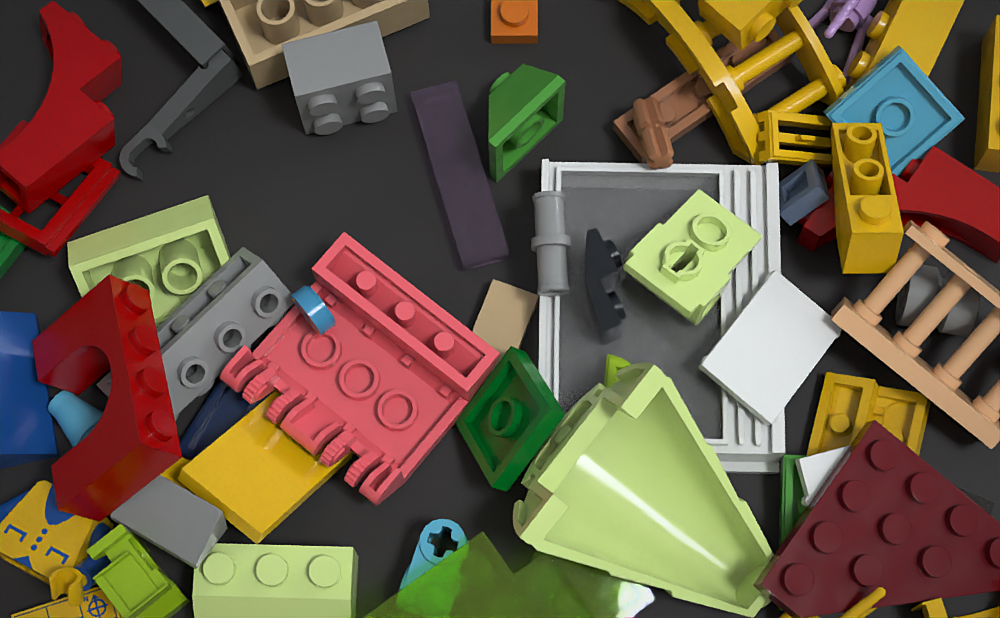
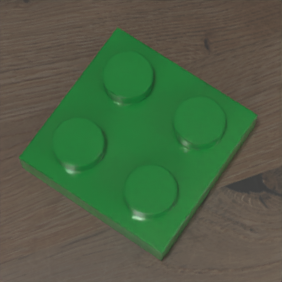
M510 346L455 423L490 486L507 492L546 439L555 430L556 426L565 416V412L526 351Z

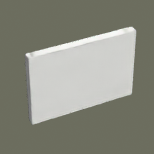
M774 270L766 276L765 282L708 355L702 358L698 368L769 426L778 419V415L833 341L840 336L842 328L831 320V316L777 270Z

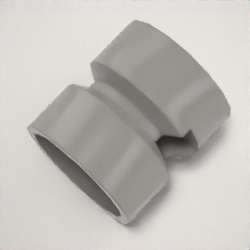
M922 264L898 292L895 313L896 324L909 327L955 273L949 270L945 275H940L937 267ZM971 287L937 325V330L941 333L968 337L975 324L981 294Z

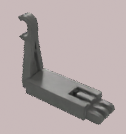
M137 0L204 68L198 67L150 122L122 148L119 156L122 169L139 181H143V172L135 167L137 156L150 144L154 143L157 144L163 153H172V147L168 139L244 75L238 68L241 62L225 43L182 0Z

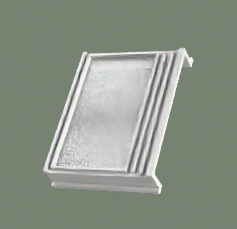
M542 159L541 191H560L565 194V235L571 237V249L566 251L570 292L562 296H540L538 372L565 414L598 383L603 385L607 354L621 357L631 363V365L641 362L652 363L661 369L665 376L672 379L706 443L712 445L726 473L778 474L779 462L785 454L784 408L778 415V419L767 426L698 368L702 358L708 355L765 282L766 276L774 270L781 274L778 163H766L765 165L672 164L667 169L660 167L653 170L647 163L549 162V159ZM700 189L760 233L762 238L729 274L732 277L721 297L705 318L695 326L623 271V266L630 251L658 223L664 225ZM597 227L603 241L608 239L613 241L623 265L618 268L617 286L606 292H616L624 307L626 319L621 321V338L604 346L596 332L590 314L585 287L587 231Z

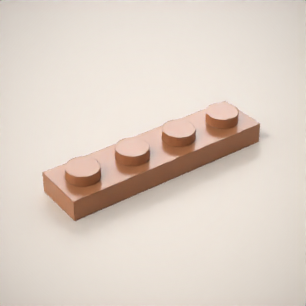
M773 28L764 39L759 42L753 40L742 51L732 42H729L715 52L725 67L730 65L734 68L780 39L781 36ZM794 53L746 82L744 90L741 91L742 95L791 62ZM698 70L690 75L686 71L651 95L659 103L665 122L664 127L667 129L671 144L714 115L706 102L713 94ZM634 108L613 121L612 129L640 163H644L646 159L640 142L643 139L638 136L632 116Z

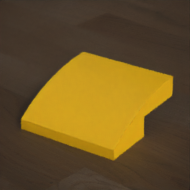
M826 372L806 456L851 445L865 423L872 420L880 423L919 456L931 400L919 392L878 386L875 379Z

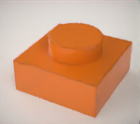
M491 0V44H538V0Z

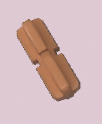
M651 96L646 99L638 98L633 102L634 110L632 116L638 136L643 139L640 142L646 163L653 170L660 167L667 169L673 164L672 157L674 151L667 129L664 127L665 122L659 103Z

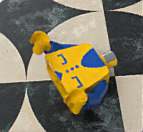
M42 480L37 482L32 489H28L0 504V558L50 585L52 600H56L58 596L64 593L68 595L69 605L78 607L84 601L85 592L96 584L93 577L112 563L107 555L93 560L86 550L113 530L114 524L107 517L99 522L59 511L57 509L54 484Z

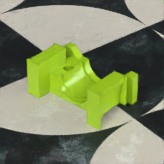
M120 523L86 550L93 560L107 555L112 562L95 575L93 580H95L123 618H171L190 602L176 583L157 564L149 553L150 549L145 542Z

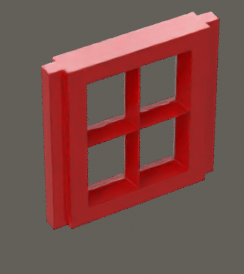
M22 120L0 144V150L12 141L28 125V122ZM102 158L97 159L84 170L87 176L68 198L58 192L49 198L62 206L42 230L19 219L24 210L17 204L10 214L0 209V231L44 255L48 254L55 257L120 178V170L112 167L110 162Z

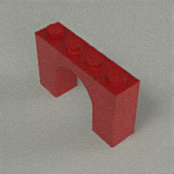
M107 275L32 341L38 382L79 395L111 368L110 394L99 422L88 436L51 465L57 509L99 522L182 458L149 290L112 275Z

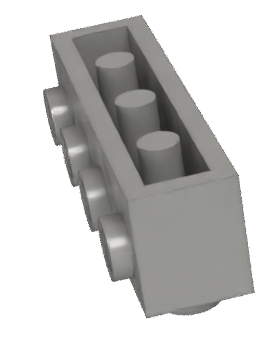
M244 247L235 253L156 328L175 421L179 413L191 401L205 394L213 386L215 378L221 374L225 366L244 345L251 348V344L268 328L277 325L286 315L287 310L294 304L290 297L292 293L264 260ZM111 371L96 384L108 398L111 389Z

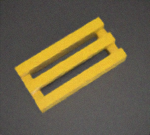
M774 110L757 113V123L764 124V131L758 132V142L765 143V150L759 152V162L803 166L812 159L820 168L833 169L832 154L779 149L780 144L832 151L831 138L781 133L778 130V125L831 132L833 122L828 117Z

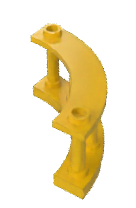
M618 0L639 15L648 25L658 21L670 34L665 38L667 46L675 54L689 75L698 70L711 90L713 96L709 97L706 102L716 117L732 153L752 165H762L765 163L759 162V152L765 150V143L758 142V132L764 131V124L757 123V114H752L741 93L746 82L795 52L810 83L768 110L799 113L818 100L830 106L845 93L844 89L847 88L844 74L835 64L831 63L820 40L798 5L794 8L787 6L775 18L776 23L784 33L783 37L733 68L730 65L725 67L712 48V39L721 33L707 21L701 22L696 20L693 22L680 6L681 0Z

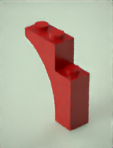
M51 1L39 10L41 40L53 64L52 78L47 94L39 110L28 125L0 150V190L28 214L115 146V119L110 109L101 101L122 85V56L110 41L101 40L92 33L76 13L67 12L55 1Z
M934 145L924 160L920 158L912 159L900 178L892 173L903 227L909 220H912L919 227L925 221H928L945 236L967 245L997 264L1000 260V187ZM833 169L826 179L830 199L797 221L803 228L796 242L812 253L824 244L836 239Z

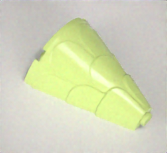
M648 362L632 364L618 370L616 377L619 381L609 388L598 383L565 414L555 430L536 453L521 484L529 489L525 501L518 500L514 503L513 526L516 534L526 543L533 545L537 551L606 570L611 576L665 589L667 593L675 598L754 618L761 608L771 602L753 584L774 554L747 502L737 496L712 445L706 443L672 379L665 376L663 371L655 364Z

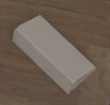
M161 475L147 484L110 515L111 520L118 524H123L133 533L195 569L199 567L228 529L222 510Z

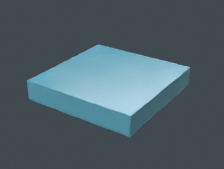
M899 45L823 111L833 123H882L891 172L896 176H900L912 159L916 160L922 157L933 145L937 144L965 119Z

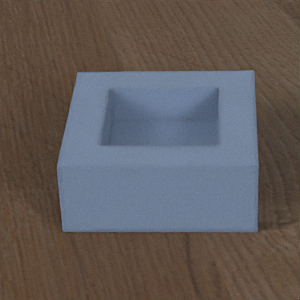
M812 159L779 182L780 216L790 226L830 199L824 171Z

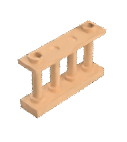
M909 220L904 226V231L915 242L864 301L858 299L853 304L844 296L832 310L831 320L992 450L1000 441V421H998L1000 418V379L984 397L978 395L974 400L958 387L962 384L959 378L1000 333V291L945 248L950 239L928 221H925L919 227L912 220ZM933 255L953 271L955 275L904 333L898 331L893 336L878 324L882 320L880 313L928 257ZM973 287L994 304L995 307L944 365L938 363L934 368L918 356L922 352L920 345L966 292Z

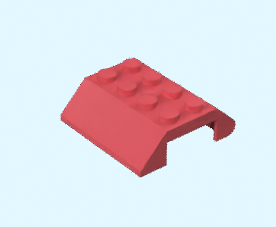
M343 232L311 268L316 280L311 288L332 313L336 321L334 322L335 326L320 336L307 322L296 305H294L253 353L246 345L237 352L221 372L220 380L237 393L244 390L242 397L250 404L256 403V401L261 400L274 390L279 392L281 396L271 403L266 417L275 424L283 420L280 428L311 454L317 455L324 450L320 461L327 467L333 466L334 463H337L351 451L357 455L359 459L349 467L344 480L352 487L365 480L359 489V493L377 506L410 478L451 429L486 380L500 357V353L351 236Z

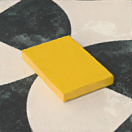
M277 391L273 392L181 469L177 479L198 497L222 510L225 519L256 544L261 542L343 467L353 455L351 451L337 463H334L333 466L327 467L320 461L324 450L317 455L311 454L280 428L283 420L275 424L266 417L267 410L271 403L281 396Z

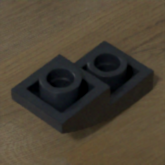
M597 227L588 230L586 236L585 287L590 314L596 332L604 346L621 338V321L626 319L624 307L616 292H606L617 286L618 268L623 265L611 239L603 241Z

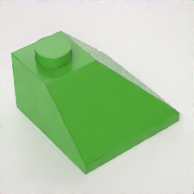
M522 64L512 74L509 72L502 74L491 86L489 91L488 130L490 178L496 183L563 121L566 81L558 74Z

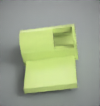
M698 189L664 225L658 223L630 251L623 266V271L696 326L705 318L721 297L732 277L729 274L760 242L762 235Z

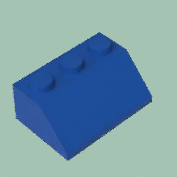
M0 311V469L59 456L54 417L48 412V405L51 401L49 386L38 382L32 341L40 335L38 316L35 313Z

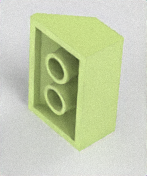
M208 195L67 242L69 269L81 297L86 295L107 275L137 284L149 290L156 328L231 258Z
M216 543L197 569L194 568L192 591L194 618H356L359 556L354 547Z

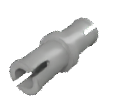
M560 191L537 192L532 196L536 236L531 238V251L537 254V294L548 297L566 295L570 292L566 251L571 249V237L565 235V194Z

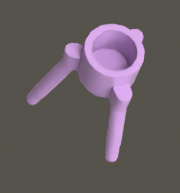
M827 0L824 6L808 21L814 30L829 16L831 22L824 31V36L828 39L833 37L838 29L845 32L857 30L843 70L847 86L851 77L847 76V70L852 60L862 50L866 31L873 20L870 14L875 8L877 0Z

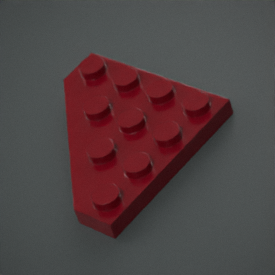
M876 420L865 423L753 586L792 618L847 612L878 587H883L886 590V595L871 608L1000 591V523Z

